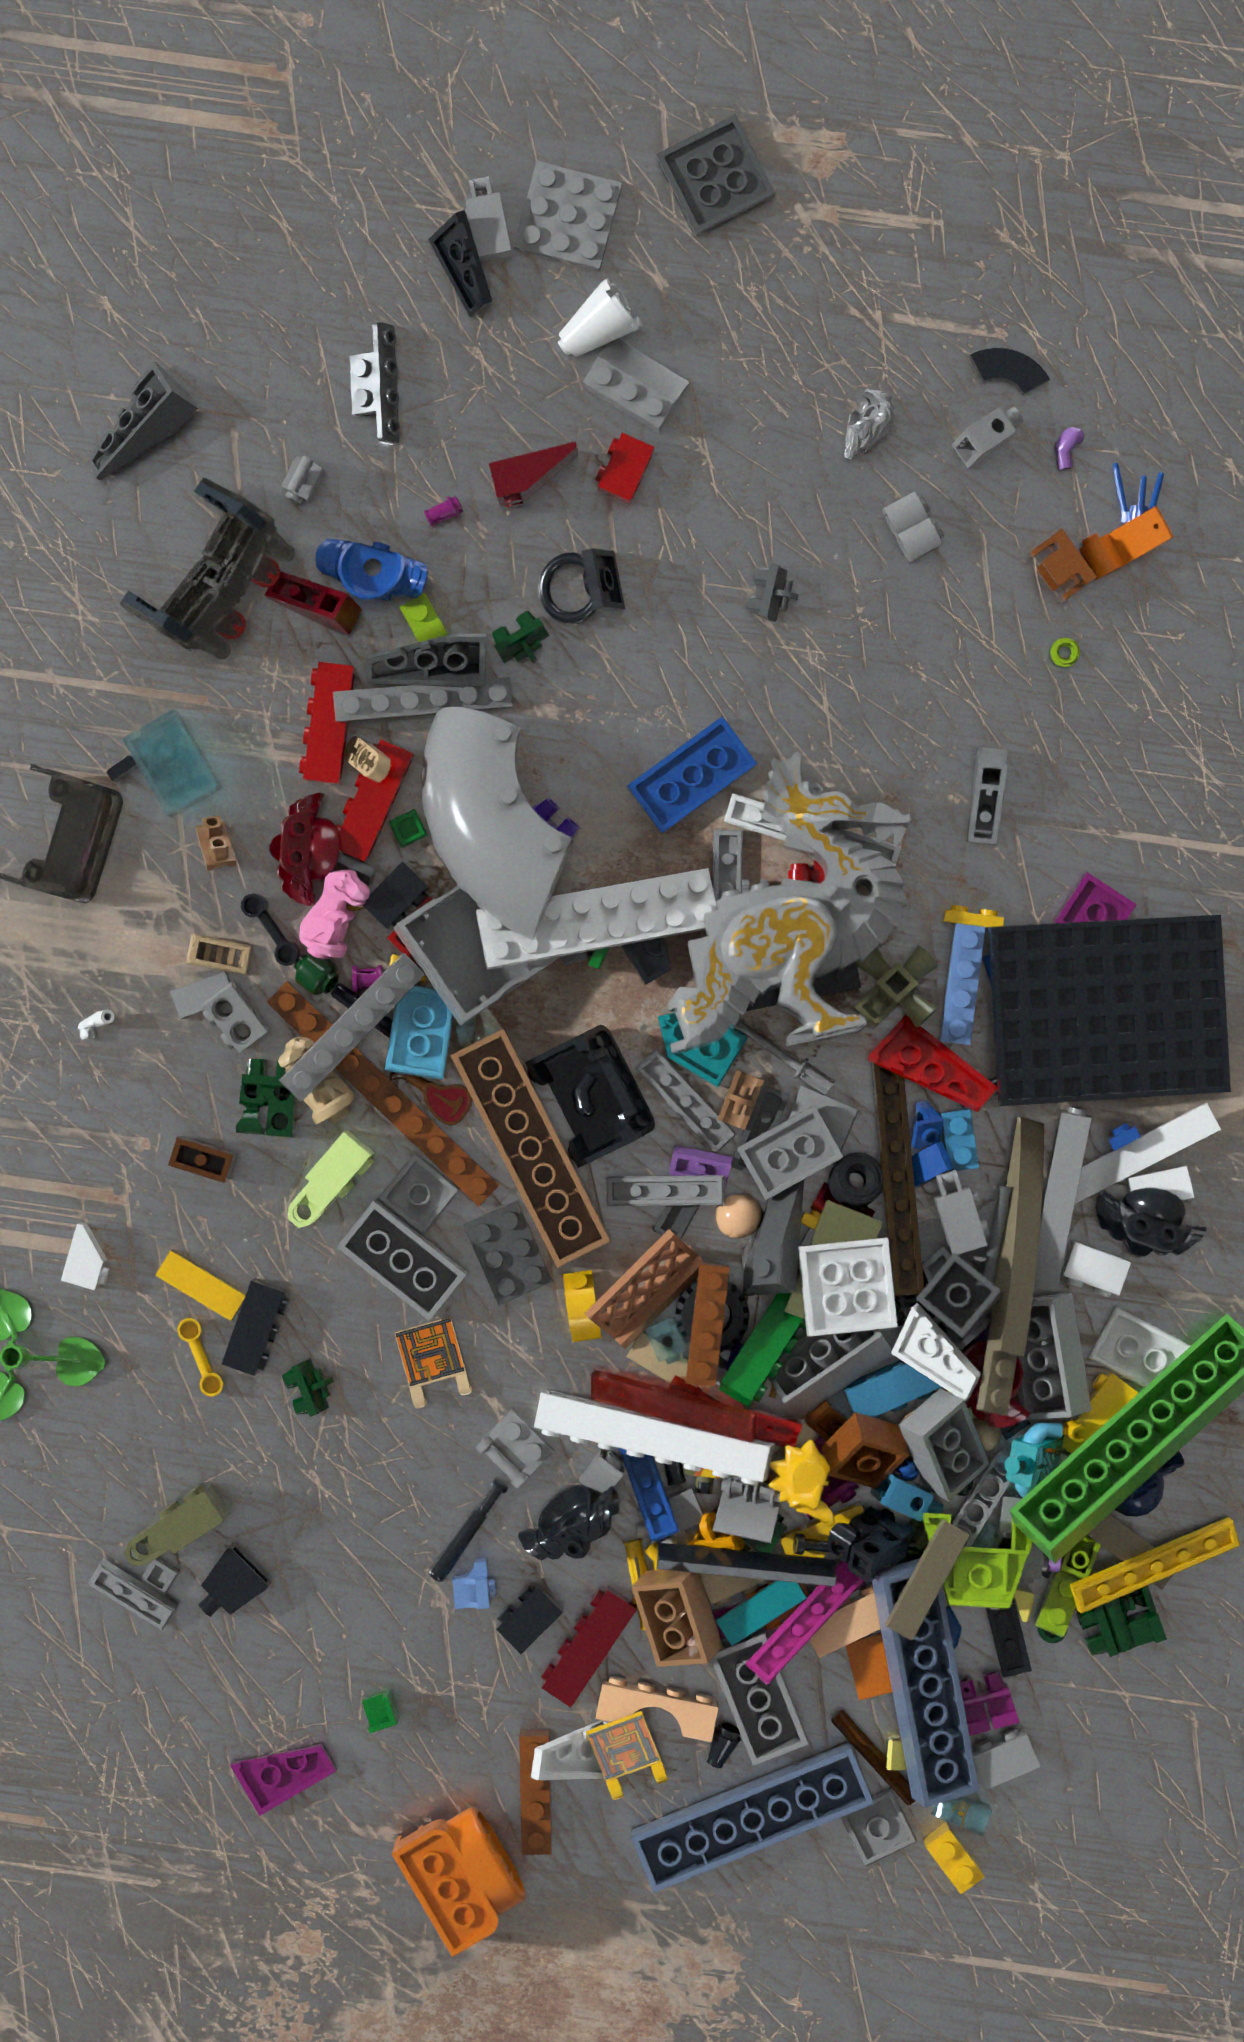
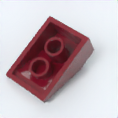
M576 441L489 463L499 505H506V509L524 505L523 500L533 496L578 457Z

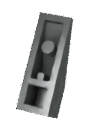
M977 747L967 842L997 845L1008 770V756L1005 749Z

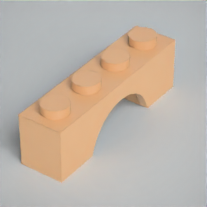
M610 1676L609 1680H602L595 1719L612 1722L634 1714L642 1708L658 1707L670 1712L677 1719L683 1737L712 1742L719 1708L718 1702L713 1701L714 1697L699 1693L696 1694V1697L684 1695L685 1691L676 1688H667V1691L657 1690L654 1684L638 1682V1686L627 1684L626 1679L616 1676Z

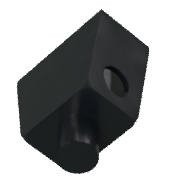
M232 1543L201 1586L209 1594L198 1605L209 1617L220 1607L227 1613L232 1614L265 1591L272 1582Z

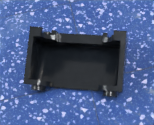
M598 1025L525 1062L529 1077L533 1082L541 1086L549 1084L574 1134V1137L569 1140L568 1154L578 1168L632 1143L654 1130L655 1121L613 1035L606 1026ZM585 1072L598 1079L589 1092L590 1100L596 1107L595 1113L590 1117L579 1115L574 1109L572 1091Z

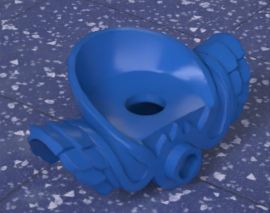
M327 538L319 545L315 555L316 567L322 574L340 581L345 590L349 591L350 594L364 600L380 599L391 602L392 597L416 599L423 593L428 579V569L425 563L411 557H405L397 552L389 551V545L380 542H373V545L369 546L348 540ZM369 559L380 561L381 571L377 575L371 576L365 572L364 566Z

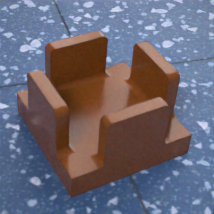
M1062 528L1029 553L1033 559L1048 547L1052 550L1053 553L1045 558L1042 564L1037 567L1038 573L1051 591H1055L1069 580L1074 581L1076 585L1060 597L1062 602L1078 591H1081L1097 577Z

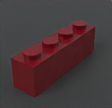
M609 1585L604 1592L600 1589L596 1592L590 1602L594 1607L588 1616L585 1614L580 1616L573 1627L577 1632L571 1640L566 1638L557 1651L561 1656L554 1665L549 1663L540 1676L544 1679L541 1688L570 1708L637 1611L636 1604H633L631 1600Z

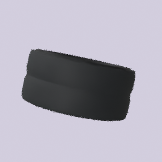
M860 1152L847 1154L830 1171L828 1182L831 1194L840 1204L848 1208L866 1207L876 1200L883 1191L881 1165L868 1154ZM850 1174H860L864 1179L863 1187L856 1188L852 1186L849 1180Z

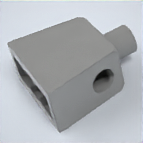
M1015 407L1005 413L1001 408H998L965 429L951 445L969 469L1009 441L1016 433L1015 427L1023 423V417Z

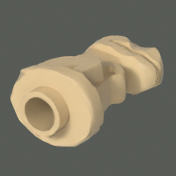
M296 1037L285 1044L286 1049L278 1060L281 1068H285V1072H287L315 1042L307 1037ZM332 1070L304 1101L313 1110L312 1119L315 1124L328 1119L330 1124L333 1125L351 1113L347 1106L354 1102L355 1099L354 1092Z

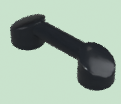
M257 893L246 895L241 901L242 912L248 917H257L277 945L274 953L276 961L283 966L296 963L300 956L299 946L285 938L267 912L268 903L266 899Z

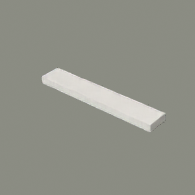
M732 794L724 822L783 841L786 839V834L781 826L769 823L761 818L765 803ZM835 829L844 833L845 839L862 843V848L880 851L882 857L894 864L897 863L901 846H895L885 841L877 844L876 838L865 837L863 834L847 829Z
M1208 1103L1142 1135L1141 1138L1115 1151L1112 1150L1083 1165L1075 1204L1221 1130Z

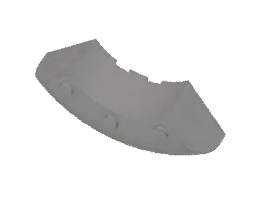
M442 708L435 714L427 736L421 777L423 809L433 844L440 858L443 859L446 867L451 872L450 875L458 886L477 902V906L500 920L499 922L507 928L533 940L566 863L572 838L560 833L541 819L527 802L521 790L515 769V755L521 727L490 714L469 708Z

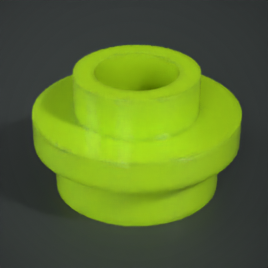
M1067 637L1060 638L1051 646L1050 656L1056 665L1070 667L1078 661L1080 648L1073 639ZM1066 647L1069 649L1070 656L1068 658L1060 656L1059 651L1061 648Z

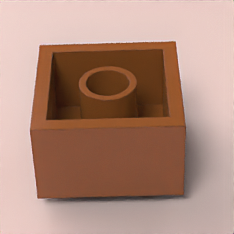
M857 1412L822 1446L823 1456L830 1466L828 1475L874 1489L910 1455L899 1425Z

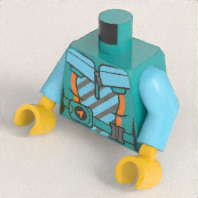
M1076 1420L1067 1422L1065 1426H1062V1423H1036L1024 1435L1013 1440L1010 1457L1005 1461L1006 1479L1015 1483V1489L1022 1498L1059 1466L1064 1439L1062 1435H1067L1075 1442H1082L1085 1439L1080 1434L1075 1433L1077 1429H1085L1082 1424Z

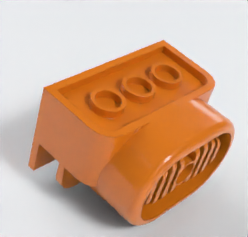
M470 1807L447 1821L437 1819L427 1825L423 1824L418 1827L417 1831L404 1838L401 1834L396 1838L391 1854L452 1957L491 1935L498 1926L500 1915L520 1904L526 1898V1891L517 1869L490 1823L476 1807Z

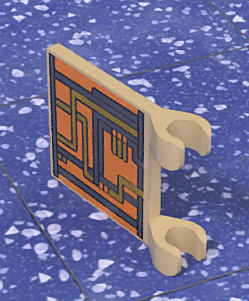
M451 1316L394 1332L413 1405L416 1409L427 1405L422 1386L455 1377L461 1396L472 1393V1387Z

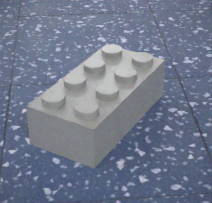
M377 1199L370 1204L337 1246L340 1251L428 1321L432 1319L468 1273Z
M1073 1294L1033 1296L1025 1356L1018 1357L1023 1368L1022 1385L1018 1391L1020 1404L1031 1413L1026 1420L1074 1417L1091 1411Z
M764 1628L753 1632L733 1646H731L730 1642L722 1644L723 1648L711 1660L753 1766L809 1745L782 1672L780 1671L766 1685L745 1664L768 1640Z

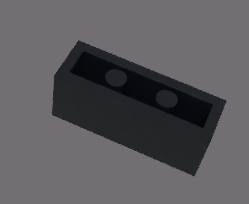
M255 1278L250 1281L221 1363L222 1365L253 1376L258 1374L259 1370H265L270 1354L265 1353L268 1343L275 1342L280 1328L275 1325L278 1315L284 1316L289 1303V1298L285 1297L286 1289Z

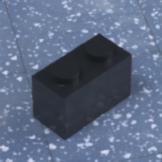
M402 861L370 894L369 899H366L367 902L363 906L386 929H389L391 926L395 927L397 923L407 917L405 912L412 905L417 908L429 896L425 892L429 886Z
M539 1583L534 1588L529 1585L518 1596L520 1602L513 1609L508 1606L497 1617L499 1623L496 1630L520 1654L564 1610Z

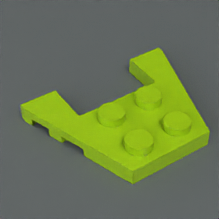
M923 1513V1521L929 1542L942 1519L951 1524V1514ZM1013 1519L1011 1520V1549L962 1548L942 1585L948 1606L1010 1608L1024 1564L1032 1547V1541L1014 1524Z

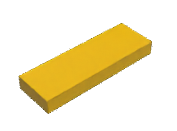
M170 1250L155 1275L229 1321L233 1320L246 1296L243 1292L173 1250Z

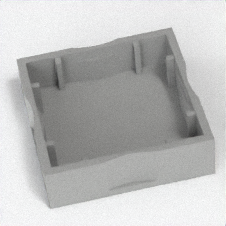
M457 884L439 898L431 900L397 923L393 929L461 1026L557 961L560 957L487 970L476 916V910L481 908Z

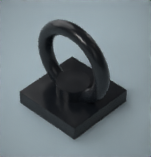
M591 548L581 551L582 554L568 552L550 560L544 567L538 584L539 598L546 612L560 622L574 624L590 618L597 610L619 611L625 609L614 551ZM568 564L579 565L585 569L583 582L585 590L590 596L586 606L574 612L560 609L554 603L550 594V583L553 575L559 568Z

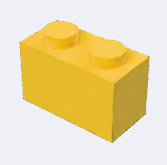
M947 1822L923 1839L926 1849L961 1895L985 1877L982 1868Z

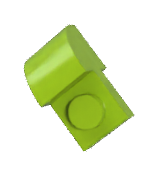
M425 593L399 607L418 642L448 635Z

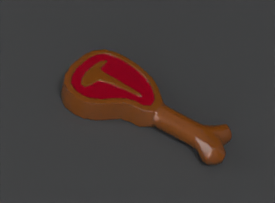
M396 1072L390 1073V1080L404 1079L421 1090L430 1112L445 1125H457L464 1119L471 1108L472 1097L467 1087L461 1084L441 1086L435 1082L427 1081L420 1076Z

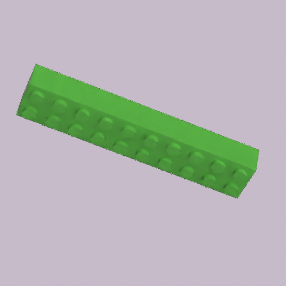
M1225 1314L1009 1510L1014 1524L1054 1564L1244 1392V1328L1228 1314Z

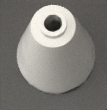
M606 278L559 332L561 340L558 341V344L567 356L573 354L575 357H578L636 331L642 324L638 316L634 319L629 314L633 309L620 290L613 283L610 285L609 279Z

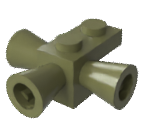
M918 945L903 967L897 962L891 968L878 947L862 964L858 961L855 963V966L877 980L875 987L853 1007L859 1015L867 1020V1023L873 1029L900 1004L916 1028L920 1027L938 1009L914 992L919 984L917 980L938 967L934 958L921 946Z

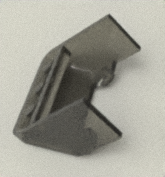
M31 764L30 770L51 776L48 787L49 797L53 802L62 804L45 861L40 859L28 861L24 866L21 878L0 873V879L79 903H88L96 894L123 806V798L117 790Z

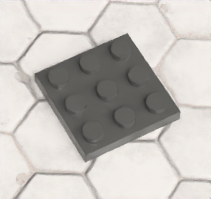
M736 114L656 154V158L696 236L775 196V192Z

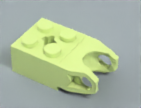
M350 1130L343 1132L305 1176L309 1183L290 1204L287 1219L298 1228L308 1226L318 1220L337 1197L342 1199L356 1185L352 1180L357 1174L362 1176L375 1163L371 1159L375 1152ZM300 1204H305L310 1208L311 1216L309 1219H303L299 1216L298 1207Z

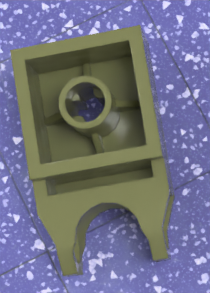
M202 1484L198 1485L183 1497L185 1500L183 1503L179 1504L177 1500L158 1514L160 1516L158 1520L137 1533L127 1544L123 1553L131 1566L147 1565L170 1549L175 1554L224 1522L231 1512L214 1486L210 1484L204 1488ZM137 1543L145 1544L148 1548V1554L141 1553L137 1548ZM131 1550L133 1551L137 1559H135L132 1556Z

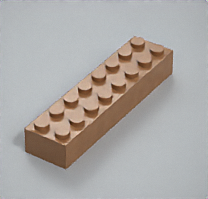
M504 1028L450 1055L556 1267L558 1268L610 1242L611 1238L506 1029Z

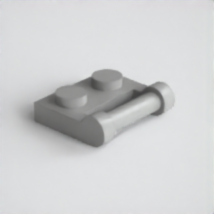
M513 1409L475 1446L480 1453L484 1452L512 1480L510 1483L516 1489L554 1452V1449ZM497 1437L526 1465L521 1472L492 1444Z

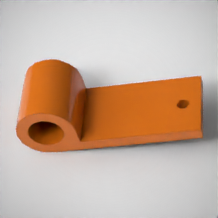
M1155 506L1104 536L1099 537L1098 533L1087 537L1082 540L1084 546L1079 550L1097 576L1095 578L1097 581L1172 539L1174 536L1158 506Z

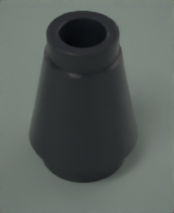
M720 1722L718 1727L714 1728L706 1760L709 1765L721 1769L724 1763H726L741 1741L739 1737L740 1732L736 1726L727 1722Z

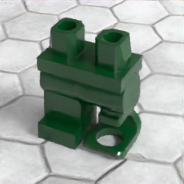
M250 1058L246 1074H242L239 1104L245 1106V1110L243 1111L242 1118L236 1124V1133L265 1135V1129L259 1122L258 1116L260 1117L261 1107H268L266 1135L295 1138L297 1098L279 1081L286 1073V1069L281 1068L277 1061L276 1077L265 1076L266 1060Z
M1148 1586L1082 1614L1079 1611L1076 1612L1082 1630L1097 1625L1099 1634L1085 1638L1088 1650L1092 1656L1107 1652L1112 1657L1153 1641L1158 1643L1167 1640ZM1135 1605L1148 1608V1610L1127 1617V1611L1135 1610Z

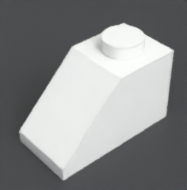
M80 1222L76 1225L61 1281L97 1290L100 1288V1284H106L110 1269L106 1268L107 1258L87 1223Z

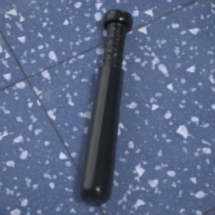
M495 1478L491 1482L492 1488L480 1503V1506L472 1511L429 1570V1575L437 1582H442L446 1579L476 1532L486 1520V1514L495 1504V1501H497L502 1493L505 1494L508 1491V1486Z

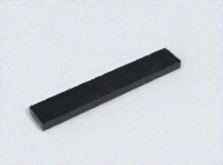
M660 1542L657 1545V1569L835 1586L836 1582L835 1560Z

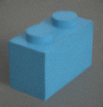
M965 1108L939 1112L940 1116L944 1119L942 1140L953 1166L951 1171L979 1168L971 1109Z

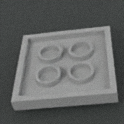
M536 160L514 249L600 271L622 183Z

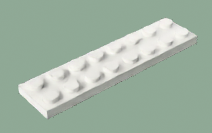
M709 868L551 896L533 940L507 928L499 922L500 920L486 910H476L486 966L487 970L706 930L704 914L717 911Z

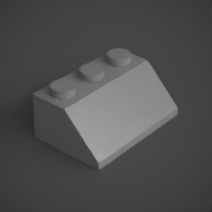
M616 339L609 342L597 357L583 380V388L655 432L660 433L690 382L623 341Z

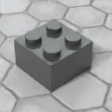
M953 1253L916 1300L966 1340L1000 1299L1003 1292L957 1254Z

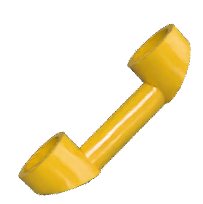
M185 1318L178 1325V1335L182 1340L188 1342L202 1376L199 1383L201 1392L206 1396H216L222 1391V1378L211 1369L199 1339L201 1333L199 1322L193 1318Z

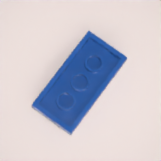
M722 716L628 784L627 787L662 834L756 766L757 762Z

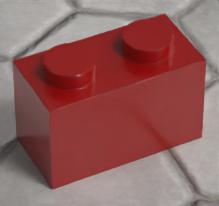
M623 432L619 439L614 437L607 454L611 455L608 465H601L595 481L599 482L598 491L631 505L655 452V447Z

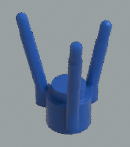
M1118 463L1113 464L1121 508V522L1127 523L1157 505L1164 473L1159 472L1149 509L1148 506H1145L1147 477L1145 475L1141 477L1138 505H1131L1130 511H1128Z

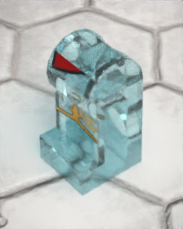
M962 1796L935 1804L931 1814L941 1820L971 1830L972 1833L984 1836L992 1810L989 1804Z

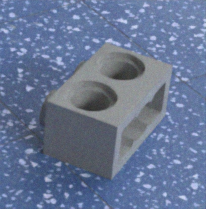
M231 981L204 1001L203 1007L205 1010L203 1015L212 1026L218 1025L223 1032L221 1038L230 1049L235 1048L238 1053L268 1032V1025L234 981ZM221 1000L229 1001L232 1004L233 1010L229 1013H221L217 1009L216 1004ZM238 1024H246L250 1028L251 1033L245 1037L236 1034L234 1027Z

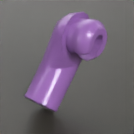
M1069 427L1064 430L1056 441L1055 452L1059 470L1073 468L1071 450L1076 444L1083 442L1084 433L1082 429Z

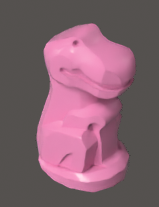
M354 870L330 872L325 877L324 892L320 900L313 906L300 924V941L308 947L307 952L317 958H342L346 954L348 946L344 941V937L349 927V921L355 917L353 911L347 910V904L349 903L355 907L362 906L370 896L369 887L359 880Z

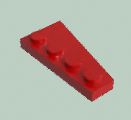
M907 1015L901 1019L868 1056V1061L976 1112H979L997 1092L996 1085L921 1026L916 1028Z

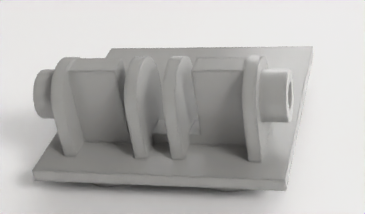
M730 1476V1478L723 1479L721 1486L722 1495L713 1531L771 1543L781 1504L779 1499L780 1492L770 1488L769 1484L759 1482L758 1485H751L741 1482V1478Z

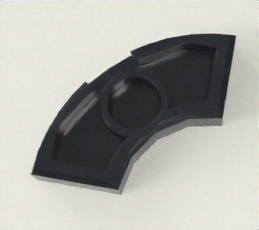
M989 348L970 354V358L983 382L993 379L1006 380L1015 385L1024 395L1050 381L1047 373L1035 360L1016 350Z

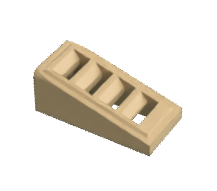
M192 934L186 963L246 975L252 946ZM200 942L205 943L202 960L197 959ZM212 945H217L214 962H210ZM224 947L229 948L226 965L221 964ZM236 949L241 950L238 967L232 966Z

